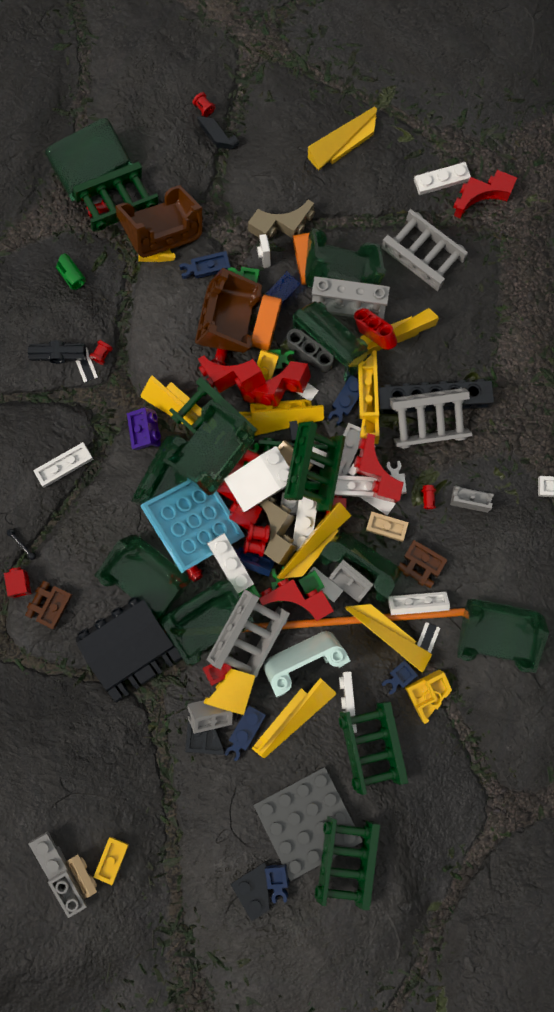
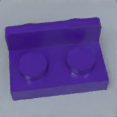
M144 407L127 413L133 450H139L148 446H161V434L158 429V416L155 410Z

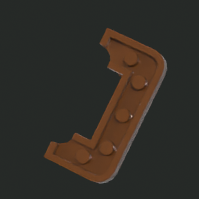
M181 185L172 187L166 192L165 203L134 212V208L130 203L116 205V215L135 251L143 258L195 241L202 234V207Z
M222 268L207 287L195 343L204 347L244 353L247 350L249 351L253 340H251V336L247 334L252 307L259 303L262 298V285Z

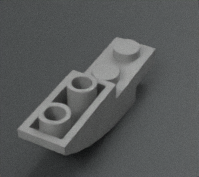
M47 831L31 840L29 846L49 879L48 884L67 917L70 918L87 908L83 894L66 862L67 860L60 847L55 845L49 832Z

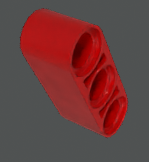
M366 308L359 309L354 313V319L360 333L385 350L392 349L397 345L398 342L392 325Z

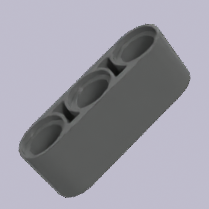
M292 329L288 332L287 346L290 350H294V353L319 371L328 372L331 370L334 357L329 350L299 329ZM297 337L300 341L292 342L291 339ZM307 348H312L315 351L313 353H308L305 350ZM325 358L328 359L330 362L327 364H323L320 360Z

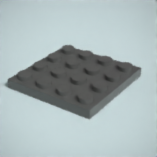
M325 767L253 804L282 865H287L290 881L321 865L325 838L323 825L327 821V816L337 819V825L355 827ZM335 833L334 846L353 848L363 842L360 836Z

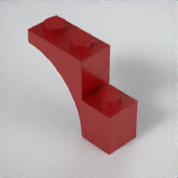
M499 170L496 171L495 176H490L488 183L470 177L468 183L464 182L461 188V199L457 197L453 206L456 209L454 216L461 218L471 205L482 200L498 199L507 202L517 177Z
M204 355L198 358L201 365L198 367L204 377L208 376L206 379L208 384L212 388L215 387L218 393L223 392L234 384L239 389L243 388L246 393H249L266 383L261 369L253 359L239 365L224 366L211 362Z
M290 361L289 365L280 374L266 380V383L251 392L246 393L241 388L243 400L250 403L254 402L278 407L286 390L304 392L311 378L308 364Z
M367 433L359 441L358 448L361 450L354 462V467H356L355 473L377 479L372 485L374 498L396 503L400 501L404 482L393 478L382 468L375 452V435Z
M238 455L234 460L231 458L226 466L228 471L220 477L218 481L220 486L217 491L234 501L229 509L231 511L229 519L248 530L250 523L255 525L262 508L256 505L243 512L224 481V478L243 467L244 461L242 456Z
M286 578L277 583L279 587L271 590V588H268L260 593L259 601L262 606L275 601L294 602L308 610L316 621L334 612L322 590L317 591V589H314L307 593V598L304 599L293 579L289 581Z

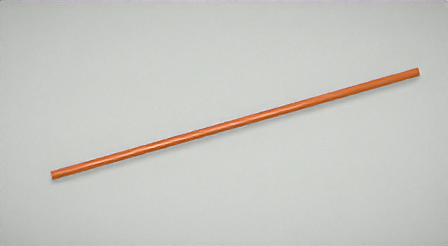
M490 606L450 609L449 611L402 615H391L390 613L384 615L391 621L491 614ZM354 616L323 618L318 621L315 619L287 621L282 629L361 624V622ZM269 623L255 624L266 629ZM224 626L164 631L169 638L221 634ZM243 628L241 632H252V631H250V630H248V629H246V628Z

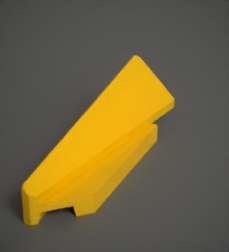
M153 375L149 378L141 393V398L169 416L173 415L169 411L171 408L178 412L190 399L172 382L165 387ZM195 404L183 418L192 425L204 410ZM210 416L197 431L199 432L202 428L210 434L217 426L216 421ZM224 431L218 435L217 441L214 444L226 434Z
M340 502L336 503L325 518L320 521L278 574V579L302 577L337 534V529L351 517V514Z

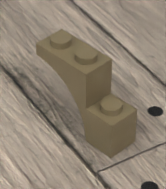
M308 199L300 208L286 214H270L257 209L248 222V231L257 237L266 234L269 239L275 235L278 229L293 238V235L301 234L305 228V223L313 218L315 214L314 202Z
M271 496L259 503L265 510L270 523V539L264 554L276 563L286 566L298 547L293 543L294 539L285 534L295 516L290 513L292 511L290 508L283 504L279 506L276 503L277 499Z

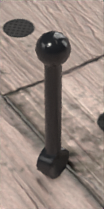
M8 529L7 535L19 544L30 560H34L36 555L31 553L17 538L13 529Z

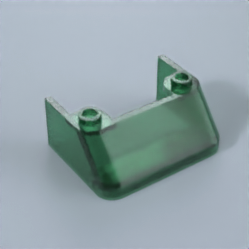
M314 301L298 309L293 314V329L301 330L303 328L345 366L343 380L347 381L350 375H353L358 370V365L367 359V343L363 339H358L331 315L322 302Z

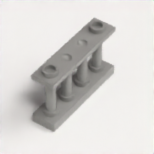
M410 209L406 219L408 223L395 238L387 235L383 239L381 248L435 290L439 291L445 280L443 274L457 259L463 263L468 252L462 245L456 244L423 219L420 213ZM415 226L423 233L409 249H406L400 242ZM429 237L437 244L423 260H420L414 253ZM444 248L451 255L438 270L434 271L428 264Z
M314 276L311 312L354 318V313L357 310L366 308L384 320L385 306L388 303L390 287Z
M465 388L390 398V406L398 412L400 438H393L395 445L399 448H409L414 444L449 439L465 440L467 437L472 436V432L468 428H464L462 409L464 400L470 399L469 391ZM446 402H452L455 405L456 430L445 431L443 405ZM433 404L436 406L438 432L427 434L424 408H426V405ZM411 407L417 409L419 435L408 436L406 411L407 408Z
M245 589L206 660L218 669H221L225 663L245 673L255 675L256 678L282 627L287 623L290 613L279 606L274 612L257 603L259 597ZM253 610L271 619L266 629L248 621ZM243 628L262 636L256 647L238 638ZM234 645L252 654L247 664L228 656Z

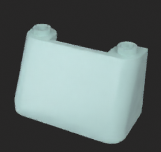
M329 631L321 632L265 660L263 665L264 672L277 698L289 691L292 682L288 673L320 657H323L325 663L339 668L350 662L346 651L333 633Z

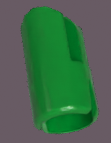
M62 254L58 259L56 269L72 290L79 289L85 284L86 278L71 257L67 254Z

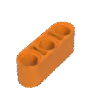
M311 232L293 235V245L301 284H312L314 276L320 277Z
M263 295L251 339L253 340L251 347L263 350L270 349L281 309V298Z

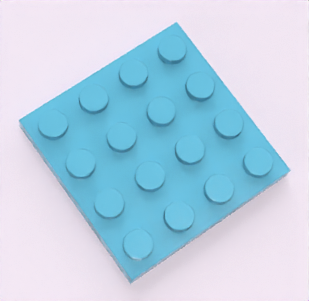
M206 472L181 483L140 506L181 573L213 556L207 543L219 535L225 533L231 545L245 537L238 524L229 519L231 513Z

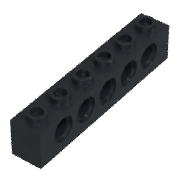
M477 379L474 382L459 380L456 383L441 381L437 384L422 382L418 385L404 383L394 387L390 384L382 385L378 388L379 415L398 414L390 406V398H393L394 395L403 397L465 388L476 393L475 397L469 395L470 399L464 400L462 403L463 410L491 408L494 403L492 381ZM446 402L443 405L444 411L455 410V405L452 402ZM433 404L426 405V408H424L425 412L436 411V406ZM415 407L407 408L406 413L417 412Z

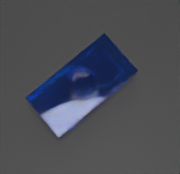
M287 271L265 295L281 298L283 304L301 284Z

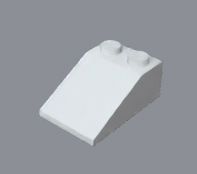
M277 446L224 478V481L243 512H246L286 488L290 468Z

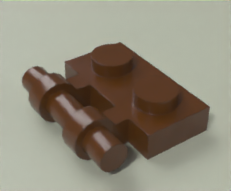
M413 540L404 555V558L410 561L408 566L400 562L397 569L402 571L403 575L417 580L418 584L425 585L431 589L434 581L428 578L429 575L432 574L438 577L447 559ZM417 565L424 569L423 575L413 570V567Z
M43 580L41 586L37 587L35 591L37 593L32 603L29 602L25 616L32 619L35 612H37L39 615L36 621L55 630L72 594L56 586L52 588L51 592H48L47 589L50 583ZM43 597H47L43 607H38Z

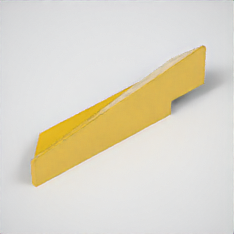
M374 106L308 147V159L318 171L328 161L334 164L374 135L377 108Z
M428 308L414 317L411 316L391 324L397 342L399 343L417 336L419 332L436 326L439 317ZM363 335L360 337L352 359L354 361L371 354L373 350L379 351L383 348Z
M373 350L371 355L358 365L360 419H362L360 438L370 433L375 435V444H379L377 351Z
M306 399L280 401L278 407L255 403L250 404V412H239L258 430L253 436L287 429L291 421H297L299 425V423L324 420V406H312L311 401ZM236 420L233 422L234 435L240 430L239 427L241 426ZM249 433L248 435L245 434L244 436H246L247 438L251 437L252 435Z
M369 603L345 607L349 613L419 671L423 672L432 654L416 645V641L373 605Z
M321 678L308 693L301 688L252 749L262 758L267 757L336 695V692Z

